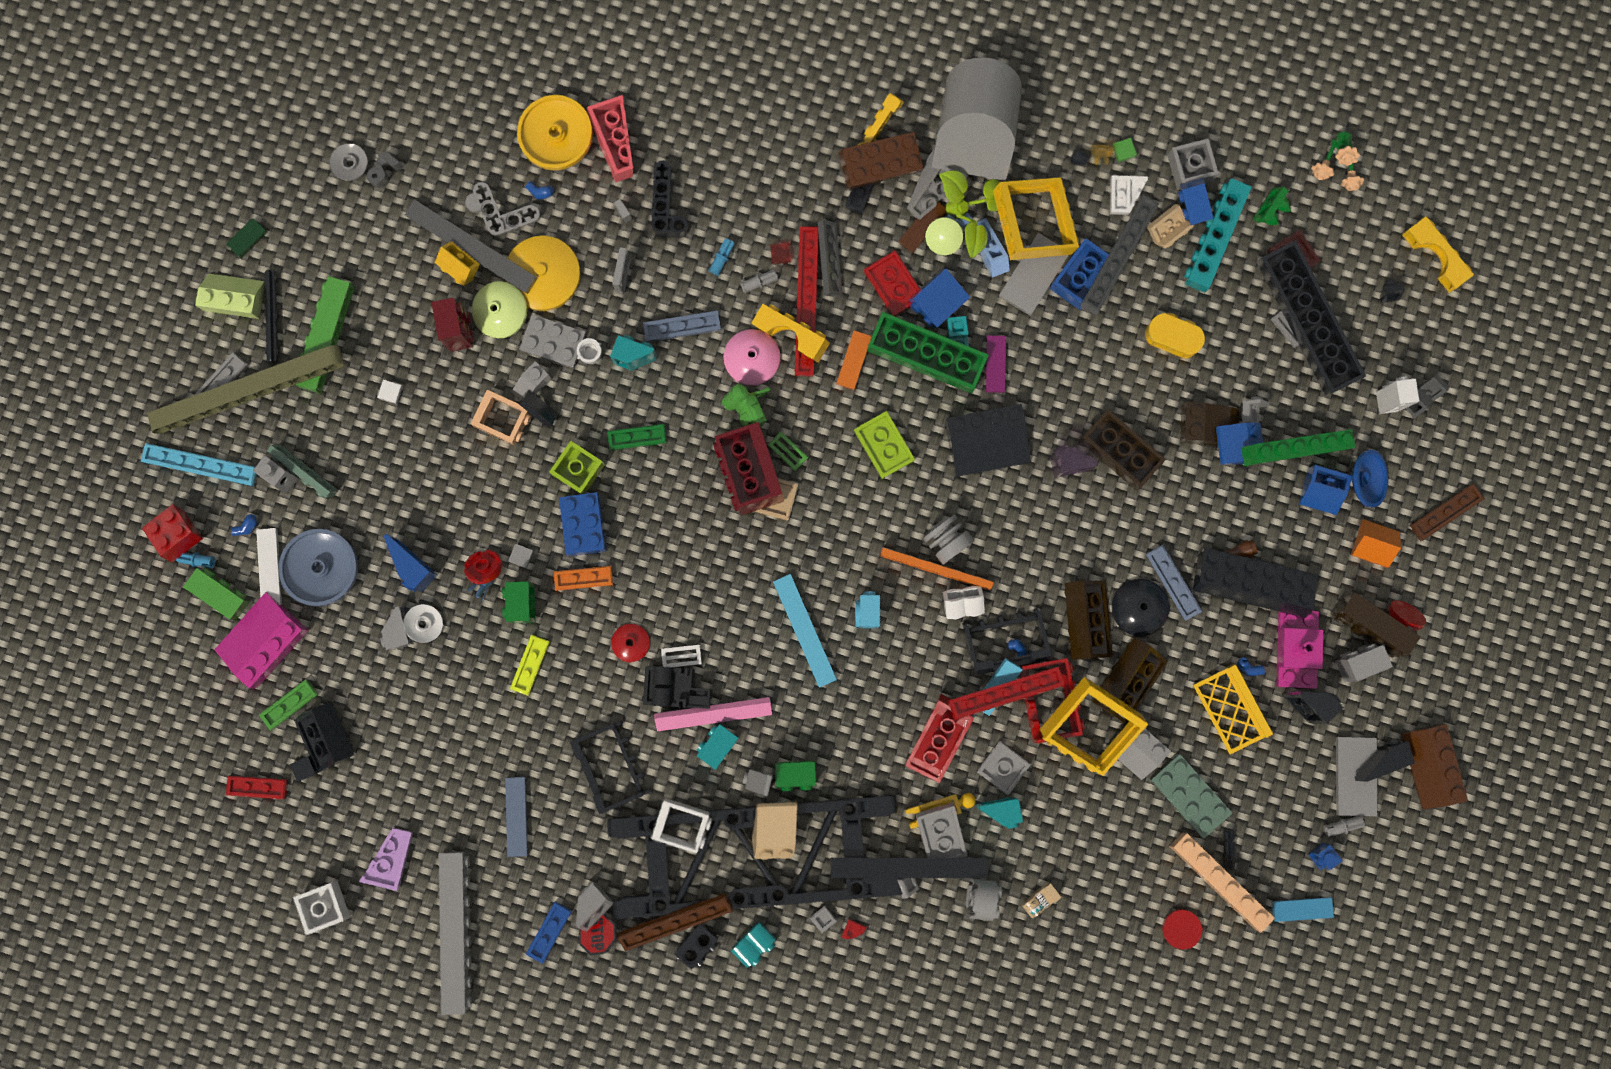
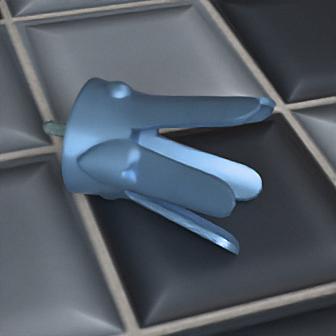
M494 581L481 584L476 593V598H479L486 589L483 601L489 586ZM473 583L467 591L473 590L478 584Z

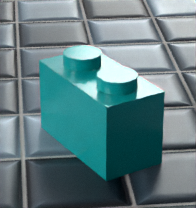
M721 724L718 727L714 725L708 733L711 737L707 742L702 741L697 748L699 752L697 757L715 770L739 739L738 736Z

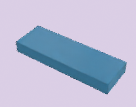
M1331 897L1272 901L1275 922L1334 918Z

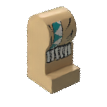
M1047 882L1023 902L1022 907L1031 918H1034L1062 897L1052 884Z

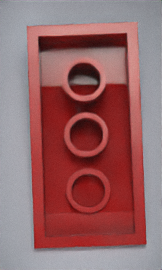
M941 693L905 764L906 767L938 783L941 782L975 716L974 714L954 720L948 703L952 699Z

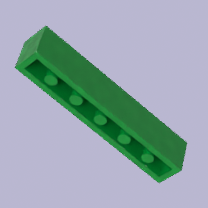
M1350 429L1241 447L1244 466L1353 449L1355 448L1353 431Z

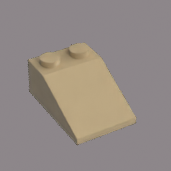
M797 802L757 804L752 836L754 859H787L794 856Z

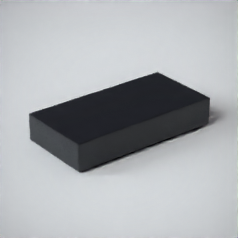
M530 390L525 392L519 403L521 407L548 428L553 425L558 415L555 410Z

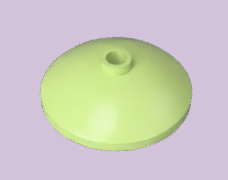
M502 281L489 283L478 291L473 300V320L478 329L487 336L493 338L510 337L520 330L526 320L527 303L525 297L516 286ZM494 305H497L496 311H493Z

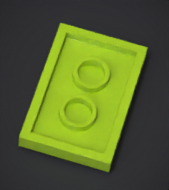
M887 411L853 430L881 479L888 477L915 461Z

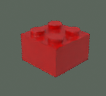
M174 504L142 527L160 557L170 562H174L203 539L185 511Z

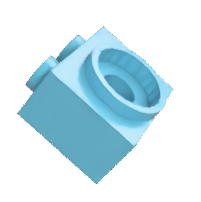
M864 592L863 595H860L859 600H856L855 627H880V595H876V592Z

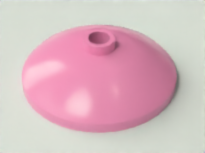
M755 329L744 330L734 335L727 343L724 351V364L727 372L734 380L744 385L756 386L769 381L775 375L780 365V350L775 340L769 334ZM750 352L755 353L753 358L748 356Z

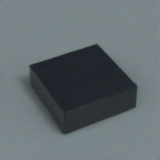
M310 756L290 764L297 782L317 774Z

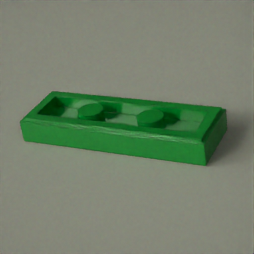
M664 424L607 431L610 451L667 444Z

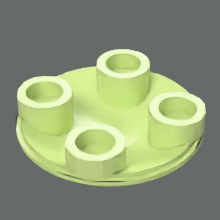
M937 218L927 228L926 243L934 253L950 255L956 252L963 242L962 227L953 219Z

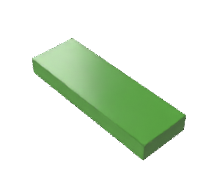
M305 679L259 714L269 730H273L319 694L309 680Z

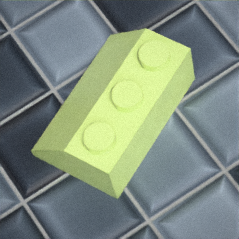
M208 274L198 287L195 306L203 311L259 319L265 281Z

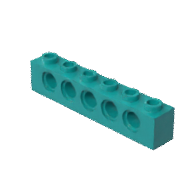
M1232 178L1227 184L1223 183L1219 191L1222 194L1220 200L1217 199L1212 208L1215 211L1213 219L1207 220L1205 225L1207 231L1205 234L1202 233L1198 244H1201L1199 250H1195L1191 258L1194 261L1192 267H1188L1185 272V285L1204 293L1210 288L1248 198L1251 186ZM1227 198L1232 199L1234 204H1229ZM1220 215H1224L1227 221H1222ZM1212 232H1217L1220 238H1215ZM1205 249H1211L1213 255H1208ZM1198 265L1204 266L1206 272H1201Z

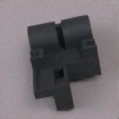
M645 666L643 705L682 707L683 705V707L710 709L712 689L694 688L695 669Z

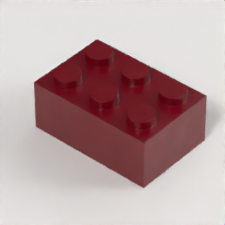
M454 297L431 302L438 340L450 352L473 348L474 334L468 323H471L469 312H466L465 307H462L461 303H458Z

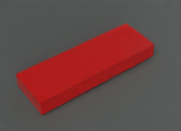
M229 775L226 795L286 799L288 779Z

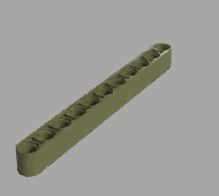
M337 345L327 346L153 410L147 414L151 431L154 434L165 433L337 370L344 366L340 348Z

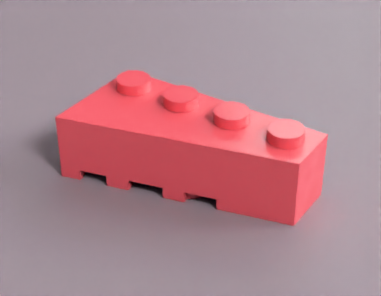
M623 95L588 106V116L591 120L592 128L615 183L633 177V164Z

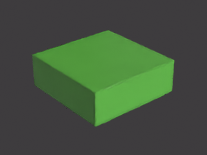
M1131 138L1113 143L1112 145L1118 163L1137 156Z

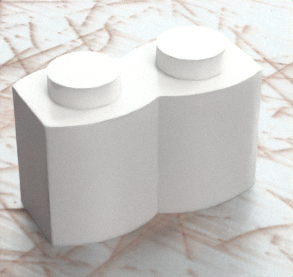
M981 586L950 589L943 592L944 610L947 619L956 620L964 616L975 617L985 613L984 596Z

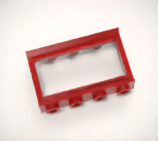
M1068 658L1021 667L1020 678L1030 676L1029 670L1058 665L1065 683L1062 687L1065 699L1076 687L1075 681H1072L1071 678L1073 668L1071 662H1068ZM1034 696L1025 698L1033 743L1047 742L1043 740L1040 731ZM1080 704L1068 717L1071 731L1058 734L1064 739L1083 735L1084 723L1079 718L1078 713L1080 711Z

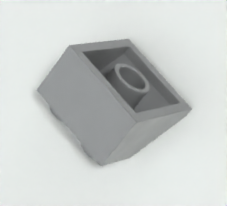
M1144 729L1118 760L1142 780L1156 769L1171 751Z

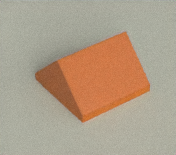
M1363 519L1351 556L1389 568L1401 549L1400 532Z

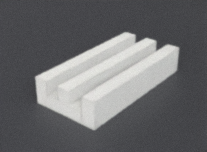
M700 645L661 649L663 667L702 664ZM696 649V653L666 656L667 652ZM697 657V661L667 664L666 661Z

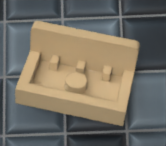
M1177 204L1173 205L1147 226L1154 243L1163 248L1172 246L1177 239L1187 234L1194 227V225H1190L1189 221L1185 220L1180 205Z

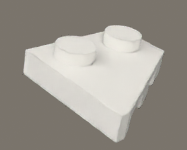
M1112 175L1110 178V214L1129 215L1148 177Z

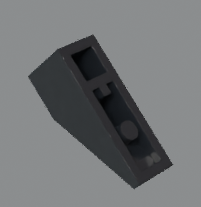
M1399 738L1388 740V744L1380 746L1354 777L1355 781L1368 782L1415 764L1409 742L1400 741Z

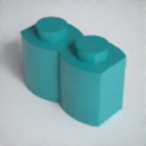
M758 921L731 948V952L747 968L750 965L754 967L762 959L760 955L764 951L768 953L774 948L776 937Z

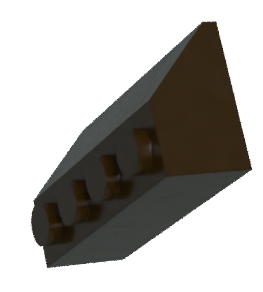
M1084 580L1064 583L1072 660L1113 657L1106 580Z
M1133 638L1101 688L1137 711L1168 661L1152 646ZM1096 698L1092 701L1102 711L1125 726L1130 722Z

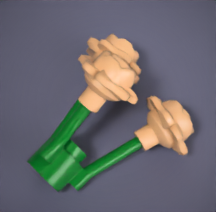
M1338 133L1336 140H1332L1326 159L1323 160L1322 164L1316 163L1311 169L1314 176L1319 180L1329 179L1330 176H1333V168L1329 167V161L1334 149L1337 148L1338 154H1336V158L1339 160V164L1349 166L1348 177L1342 180L1341 186L1345 187L1348 191H1356L1360 188V185H1363L1364 178L1356 176V172L1353 169V163L1358 161L1357 158L1360 157V153L1357 152L1356 147L1352 148L1351 133Z

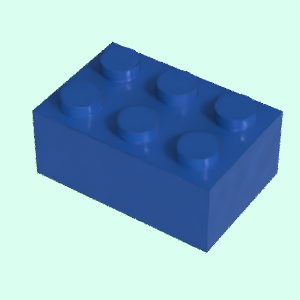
M1085 238L1055 279L1050 290L1081 310L1082 307L1080 305L1109 254Z
M595 492L559 497L566 555L571 557L607 552L600 495Z

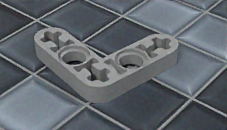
M479 182L473 188V193L486 227L493 236H500L533 224L540 218V212L534 205H528L500 215L489 186L486 183ZM479 187L487 189L485 196L487 199L491 197V200H485L480 204L483 198L481 194H477ZM485 205H493L494 212L492 214L484 213ZM532 209L533 212H537L536 214H534L535 218L531 219L530 216L525 217L524 219L526 222L522 223V217L519 214L520 212L523 213V216L527 215L529 213L528 210ZM498 215V218H494L498 225L501 224L498 232L494 229L491 230L493 223L491 220L487 221V218H493ZM510 216H517L519 223L515 226L508 223Z

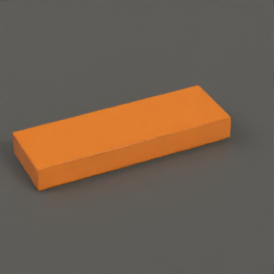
M853 331L836 385L851 390L855 389L872 336Z
M612 566L554 571L555 591L613 586Z

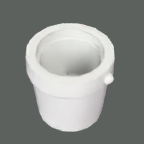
M586 338L578 344V360L580 359L587 364H595L600 360L602 354L601 343L592 338Z

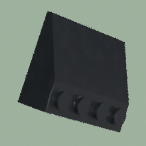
M1022 404L946 419L945 426L956 477L1031 463Z

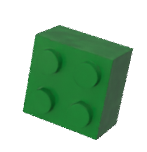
M505 582V587H502V597L505 599V606L502 608L503 618H506V622L535 623V584L531 582Z
M815 760L775 763L776 788L780 787L781 791H792V787H800V790H812V786H816Z

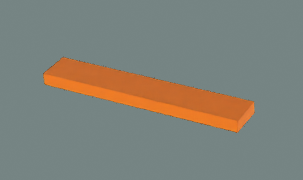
M882 548L880 554L883 558L972 586H981L982 589L988 591L992 589L994 583L886 548Z

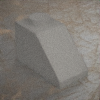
M534 362L520 376L511 392L521 401L525 392L530 390L536 395L552 378L537 362Z
M395 607L381 631L380 641L386 650L392 651L413 645L412 639L406 634L404 629V607Z
M592 883L586 886L578 897L576 926L587 932L613 905V901L600 886Z

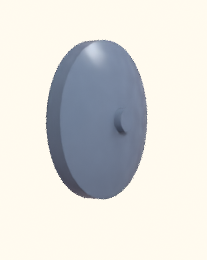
M312 529L298 534L285 546L279 560V577L285 591L296 601L309 606H326L339 601L351 590L358 573V560L353 547L344 537L330 530Z

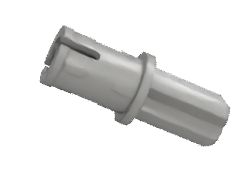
M771 270L759 276L756 274V277L740 282L745 294L759 287L762 289V286L777 281L778 276L775 270Z
M1361 816L1347 820L1340 819L1339 822L1324 825L1323 827L1325 833H1327L1326 836L1330 837L1341 833L1348 834V831L1363 828L1365 822Z

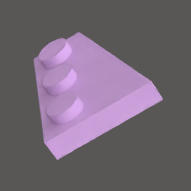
M392 828L359 882L395 891L399 890L413 832Z

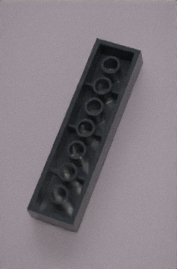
M1295 240L1256 261L1325 396L1366 377L1297 241Z

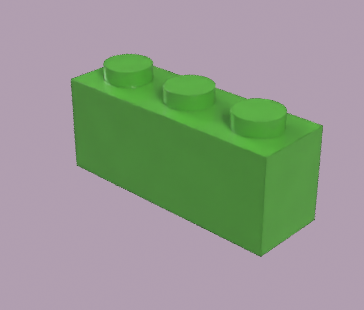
M196 568L183 587L228 619L237 621L250 603L245 598L246 595L240 590L236 589L234 591L231 589V584L224 579L218 580L215 578V573L210 569Z

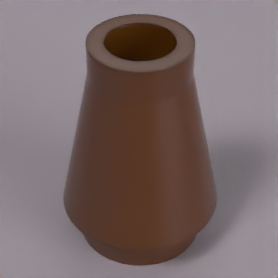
M1245 540L1232 549L1227 550V553L1252 558L1258 554L1253 540Z

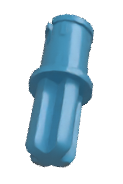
M724 239L718 253H715L716 257L708 270L709 272L717 276L720 275L725 262L729 261L727 258L735 245L732 240Z
M198 552L193 554L184 553L176 559L177 562L190 564L192 567L202 566L211 569L214 568L216 563L214 556L200 555Z

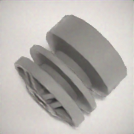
M956 515L940 521L923 538L925 543L932 538L935 540L929 546L930 549L939 545L941 549L935 556L942 565L975 541L968 531H964L961 534L957 532L962 526L961 522L954 527L952 526V523L958 519Z

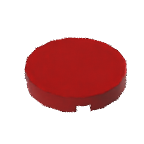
M486 550V552L478 551L466 560L464 574L474 584L491 582L501 573L503 567L502 560L492 550Z
M1394 600L1387 608L1390 611L1389 615L1406 627H1412L1413 631L1421 630L1426 624L1424 615L1417 608L1404 601Z
M1178 909L1173 910L1165 917L1162 932L1165 940L1173 947L1182 950L1190 949L1201 939L1202 925L1195 914L1188 910Z

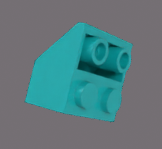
M618 335L610 358L614 365L633 371L655 361L658 356L655 349L652 348L653 345L644 341L642 343L635 342V339L628 335H624V337Z

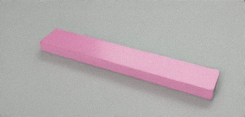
M770 697L711 705L710 709L690 708L654 714L657 731L768 716L772 715Z

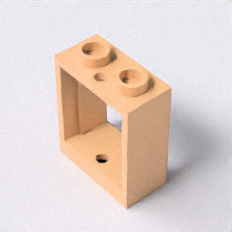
M487 390L472 419L471 425L515 446L517 442L521 441L524 435L522 431L525 425L530 423L532 415L518 403ZM495 400L521 411L510 436L484 425Z

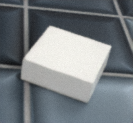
M383 380L377 398L397 404L403 386Z

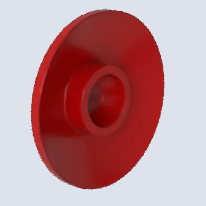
M626 624L614 632L611 646L614 654L620 660L636 662L647 654L650 647V639L647 632L641 626ZM628 639L633 640L632 646H627L626 642Z

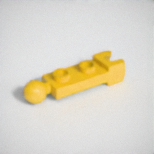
M889 93L882 104L885 107L877 112L875 115L876 121L873 125H869L864 132L866 135L864 142L858 145L874 142L892 114L898 113L904 101Z
M971 793L963 794L961 799H958L957 795L953 794L907 808L905 813L916 814L953 802L956 814L958 815L962 813L960 807L972 808L975 805L976 799ZM917 819L909 824L910 829L918 827Z

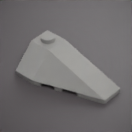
M934 149L927 158L907 207L919 220L936 207V201L946 198L943 183L939 176L940 173L946 172V170L931 168Z

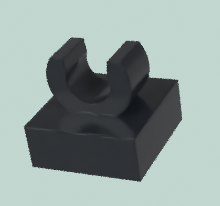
M1394 279L1385 280L1387 285H1383V290L1379 296L1381 303L1400 300L1405 291L1403 283L1396 284Z

